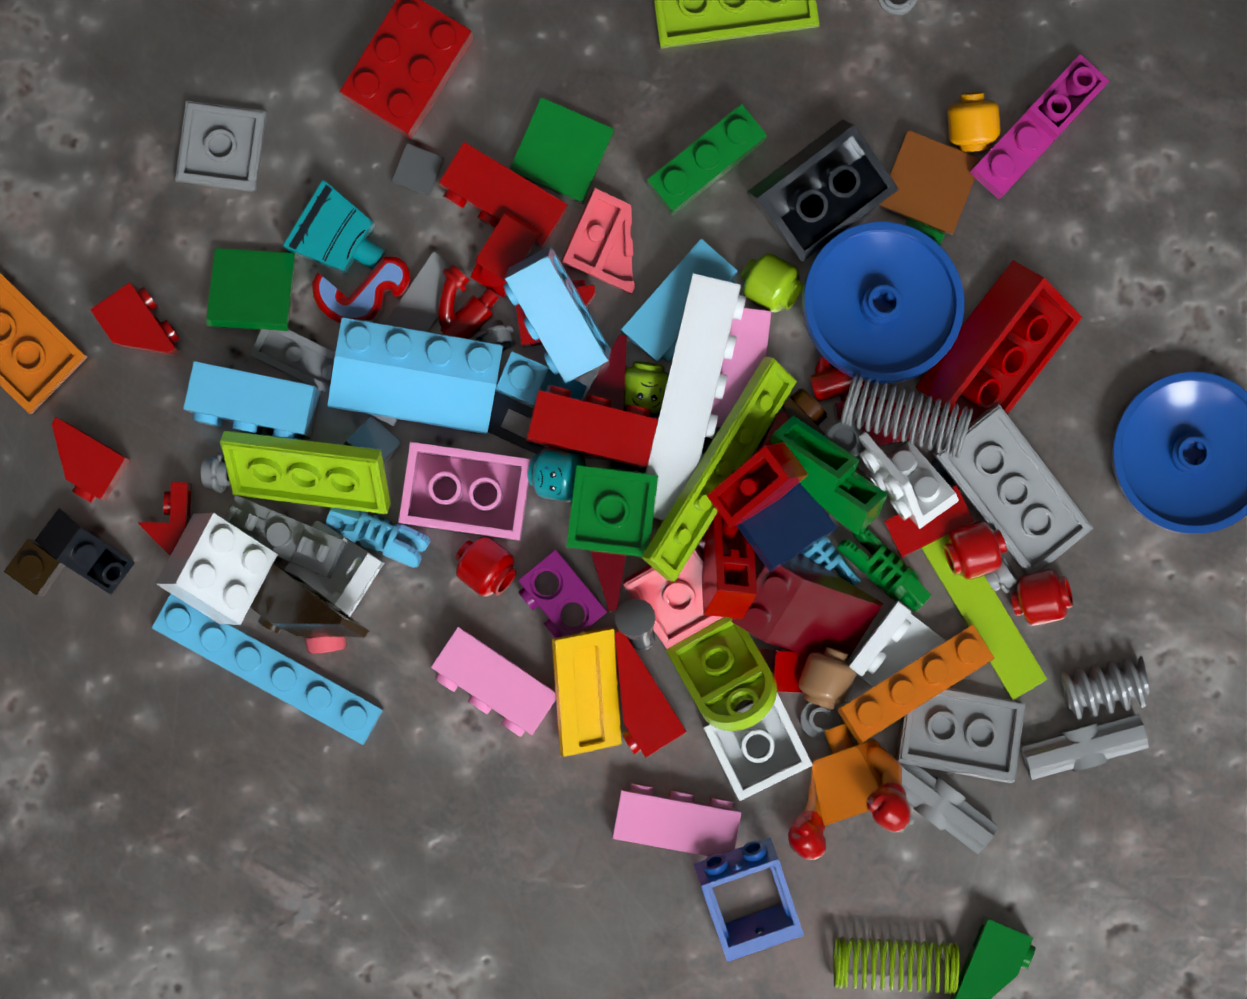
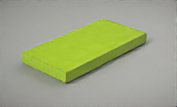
M654 0L660 49L819 27L816 0Z
M224 431L220 443L233 495L387 514L391 501L380 449Z

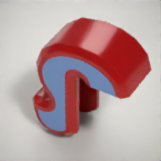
M391 256L383 257L347 298L317 272L312 282L313 298L324 314L340 325L342 317L374 323L383 312L385 294L391 291L395 298H402L411 285L412 275L409 267L402 259Z

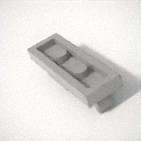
M235 495L224 519L277 553V557L329 579L346 543L337 537Z

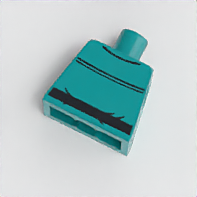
M323 180L283 244V247L291 253L347 274L355 260L373 270L386 254L385 249L368 240L375 228L374 223Z

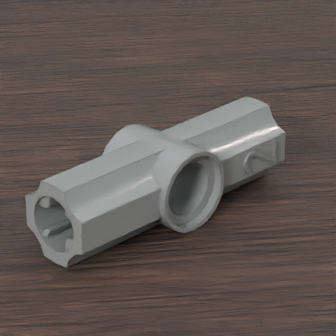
M1140 714L1100 725L1091 723L1063 731V735L1021 746L1026 769L1031 780L1070 769L1080 771L1107 763V759L1149 748L1148 737Z
M901 763L902 787L906 791L908 802L914 806L913 809L941 831L945 829L979 854L993 838L999 826L978 809L965 802L966 798L939 777L933 778L919 766Z

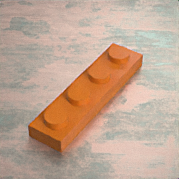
M971 625L837 711L858 744H861L995 658L975 626Z

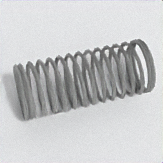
M856 374L854 376L842 413V425L845 424L850 427L857 418V428L860 429L866 420L865 428L868 432L872 429L875 422L874 432L877 435L884 424V437L889 435L893 426V440L898 437L902 429V443L907 440L911 431V445L916 442L920 433V448L924 446L929 435V450L933 448L938 437L936 448L938 453L942 451L947 439L946 455L951 453V456H955L956 459L960 456L973 413L972 408L969 409L968 406L963 408L953 435L959 410L957 403L954 406L944 433L950 408V402L947 401L935 431L941 405V399L939 398L936 401L925 431L932 403V396H929L916 429L924 396L921 393L907 427L915 394L913 390L910 392L898 425L906 389L903 388L889 423L897 390L895 385L892 388L880 421L888 384L885 383L871 419L879 381L877 380L862 417L870 378L866 379L854 412L863 380L862 375L858 376Z

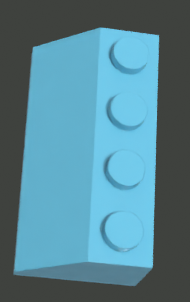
M342 317L327 407L487 434L503 345Z

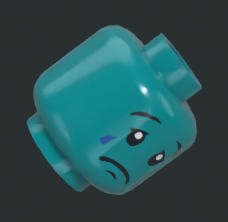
M552 446L545 447L539 454H535L530 461L528 469L529 484L534 487L536 494L541 498L572 502L576 466L588 467L586 466L585 458L577 450L573 451Z

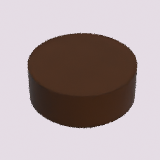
M799 388L790 396L817 426L827 418L826 411L803 388Z

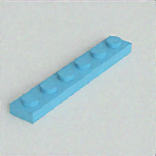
M173 594L169 595L152 626V629L362 745L365 744L384 710L232 625L217 623Z

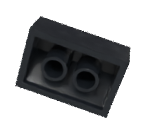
M842 119L748 190L747 193L772 228L799 260L804 262L833 238L898 191L899 188L855 125Z

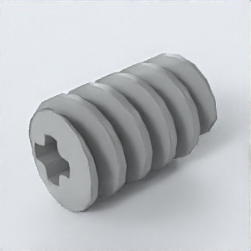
M1142 656L1138 658L1137 668H1135L1129 658L1124 659L1121 671H1119L1113 661H1110L1106 665L1105 674H1103L1097 664H1094L1090 668L1089 677H1087L1081 667H1077L1074 671L1073 680H1071L1065 670H1061L1066 705L1068 709H1072L1078 720L1082 719L1083 709L1088 706L1094 717L1098 716L1099 706L1104 703L1110 714L1114 713L1115 703L1119 700L1126 711L1130 710L1131 700L1135 697L1142 708L1146 707L1149 684Z

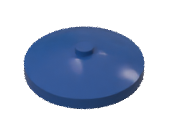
M870 222L857 225L840 233L820 251L811 264L805 278L802 293V311L806 329L812 342L830 364L853 378L856 374L858 376L862 375V381L865 382L867 378H870V383H875L878 380L879 384H891L907 381L927 372L951 349L963 322L964 292L960 276L952 260L929 236L919 230L899 223Z
M1185 372L1162 378L1150 384L1131 400L1116 425L1111 456L1117 484L1125 499L1138 514L1162 529L1181 534H1205L1219 531L1247 516V391L1233 381L1215 374Z

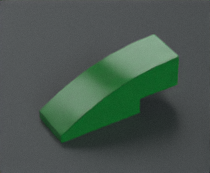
M792 416L772 434L770 439L772 444L785 442L808 473V476L799 483L837 521L856 535H859L878 517L888 493L855 472L860 461L858 458L795 416Z

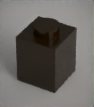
M27 539L4 572L36 596H45L66 566L53 558L34 539Z

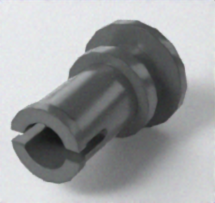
M632 599L626 601L616 612V626L622 634L629 638L631 645L636 650H648L653 646L651 640L655 642V633L653 631L656 621L655 611L645 600Z

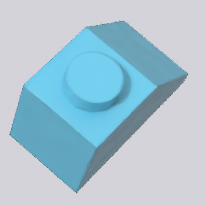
M511 352L496 390L499 393L534 407L537 392L539 390L546 392L548 385L572 391L570 398L578 400L582 399L587 385L574 379L565 383L560 373L555 375L549 367Z

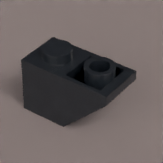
M58 508L35 539L58 562L112 595L135 564L132 559L88 526Z

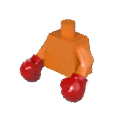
M846 723L824 731L832 754L812 762V774L805 811L800 813L788 832L790 847L805 860H817L826 852V840L823 835L826 825L868 811L872 813L874 821L889 832H901L910 822L911 810L906 798V791L902 787L901 763L881 747L875 739L855 746Z

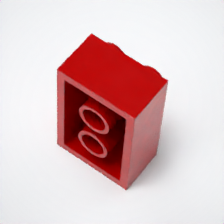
M396 0L339 92L347 102L409 140H412L473 42V33L470 29L422 0Z

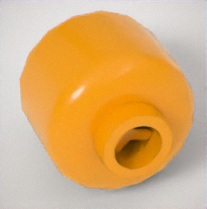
M984 92L961 93L960 101L952 103L948 107L949 140L953 144L959 145L960 151L974 152L992 149L991 143L997 141L1001 134L999 105L996 101L985 99Z

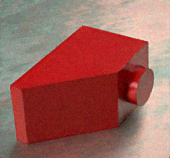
M55 417L52 422V428L65 479L75 485L72 492L90 503H93L95 498L107 501L131 459L63 419Z
M785 442L766 445L711 491L707 497L730 528H734L779 500L808 476V473Z

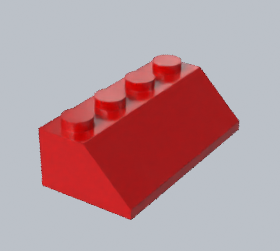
M1012 260L962 325L951 349L935 366L925 373L915 388L920 393H923L926 399L932 396V404L934 406L937 399L940 398L941 412H943L946 402L949 401V418L954 406L958 403L959 410L956 421H959L963 408L966 406L969 409H973L970 423L995 403L999 404L1008 415L1082 319V316L1043 276Z

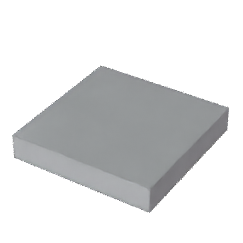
M186 101L175 180L183 183L256 192L267 112Z

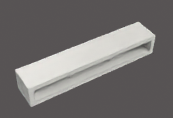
M697 274L692 275L646 474L658 476L653 518L660 520L666 518L704 456L701 452L705 437L713 439L718 415L711 414L714 398H723L728 377L727 375L720 374L723 359H732L737 336L729 334L733 319L741 320L746 296L739 295L740 284Z

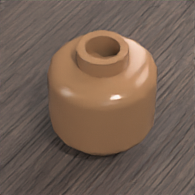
M826 646L824 653H809L798 680V686L804 692L803 699L828 709H834L835 704L845 703L848 700L857 673L849 667L850 663L847 662L849 654Z

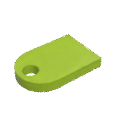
M723 617L665 651L703 718L710 725L720 730L738 731L757 724L770 712L776 700L777 684L750 634L731 622L732 618ZM753 700V705L749 710L741 713L734 711L737 704L741 701Z

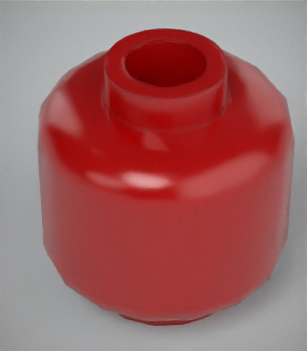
M977 521L953 530L948 537V543L943 545L944 554L954 575L960 573L967 580H973L997 571L1002 564L1001 554L1007 552L1006 543L999 529L992 531L990 526L983 521Z
M481 537L474 542L468 540L456 553L455 559L458 561L456 575L458 579L482 597L502 594L516 576L513 555L489 537Z
M1053 569L1021 576L1017 583V591L1011 593V601L1016 616L1023 615L1027 623L1032 626L1061 621L1067 616L1068 608L1073 607V596L1067 577H1060Z

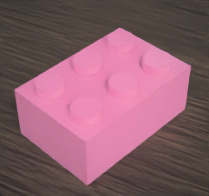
M410 442L399 523L521 541L529 490L528 469L531 459Z

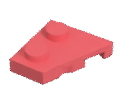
M596 188L592 189L560 262L626 293L632 294L635 289V283L632 274L631 204Z

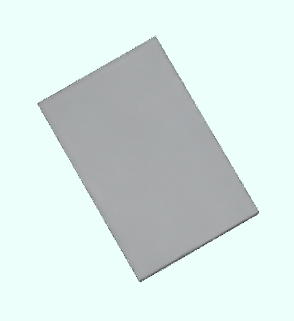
M948 688L901 718L895 759L903 764L1005 783H1014L1025 703Z

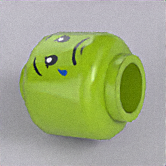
M633 361V367L625 368V410L627 405H633L651 410L649 416L651 418L654 417V414H660L669 373L664 372V365L645 361Z

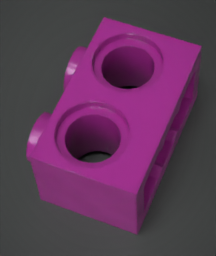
M554 550L518 580L523 586L518 591V594L532 610L539 606L549 619L543 624L555 638L585 631L607 613L605 608L557 550ZM543 572H552L558 578V589L551 595H542L536 589V579ZM568 603H578L584 609V620L578 626H568L561 618V611Z

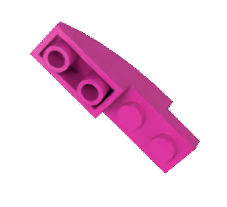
M1080 54L971 170L970 174L1000 200L1110 80Z

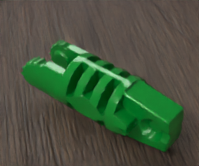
M867 527L859 535H856L854 532L852 534L871 553L870 556L849 540L844 539L838 544V551L862 573H865L874 584L883 589L884 593L895 602L902 601L915 612L931 597L927 589L917 580L919 578L918 574L910 566H907L898 555L889 550L888 546Z

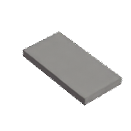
M997 403L969 424L960 456L957 459L955 456L952 457L951 453L946 455L947 443L944 444L941 452L935 451L933 453L992 531L997 529L1001 531L1007 551L1026 575L1042 571L1094 529L1009 416Z

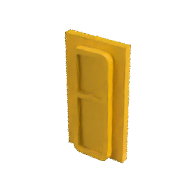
M607 627L587 632L582 631L577 634L552 638L560 755L566 757L621 745L614 628Z

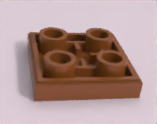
M907 130L890 173V177L899 190L878 206L953 235L975 180V177L970 172L982 159Z

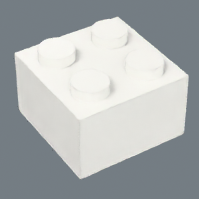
M197 513L192 515L156 584L219 624L241 625L278 554L214 513Z
M778 693L770 712L760 722L749 728L738 731H725L715 728L709 723L703 726L739 801L813 766ZM753 702L734 711L738 713L745 712L751 708Z

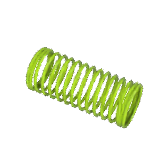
M837 937L835 940L834 987L836 989L838 987L840 989L843 988V983L844 988H848L851 947L853 950V989L857 988L861 947L862 989H866L869 948H871V989L875 990L877 956L880 946V989L883 991L885 988V966L889 946V990L892 992L894 990V967L898 946V990L900 992L903 990V968L906 947L908 952L909 992L912 991V969L915 948L917 951V992L921 991L924 948L926 950L927 963L926 992L929 993L931 987L933 949H935L936 960L935 992L938 993L940 990V962L943 948L945 957L944 992L946 994L948 992L949 994L957 992L959 982V945L956 942L953 944L951 941L947 948L946 943L942 941L938 949L937 943L933 941L929 949V945L925 940L920 948L917 940L913 942L911 947L907 939L904 941L903 946L898 939L895 941L894 946H892L891 940L887 939L883 946V942L879 938L874 947L873 940L869 938L865 948V942L862 938L858 940L857 947L853 937L849 939L848 946L844 937Z

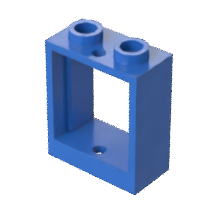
M771 837L760 841H751L743 847L723 854H714L703 861L694 863L727 962L804 936ZM770 868L782 904L725 923L712 887Z

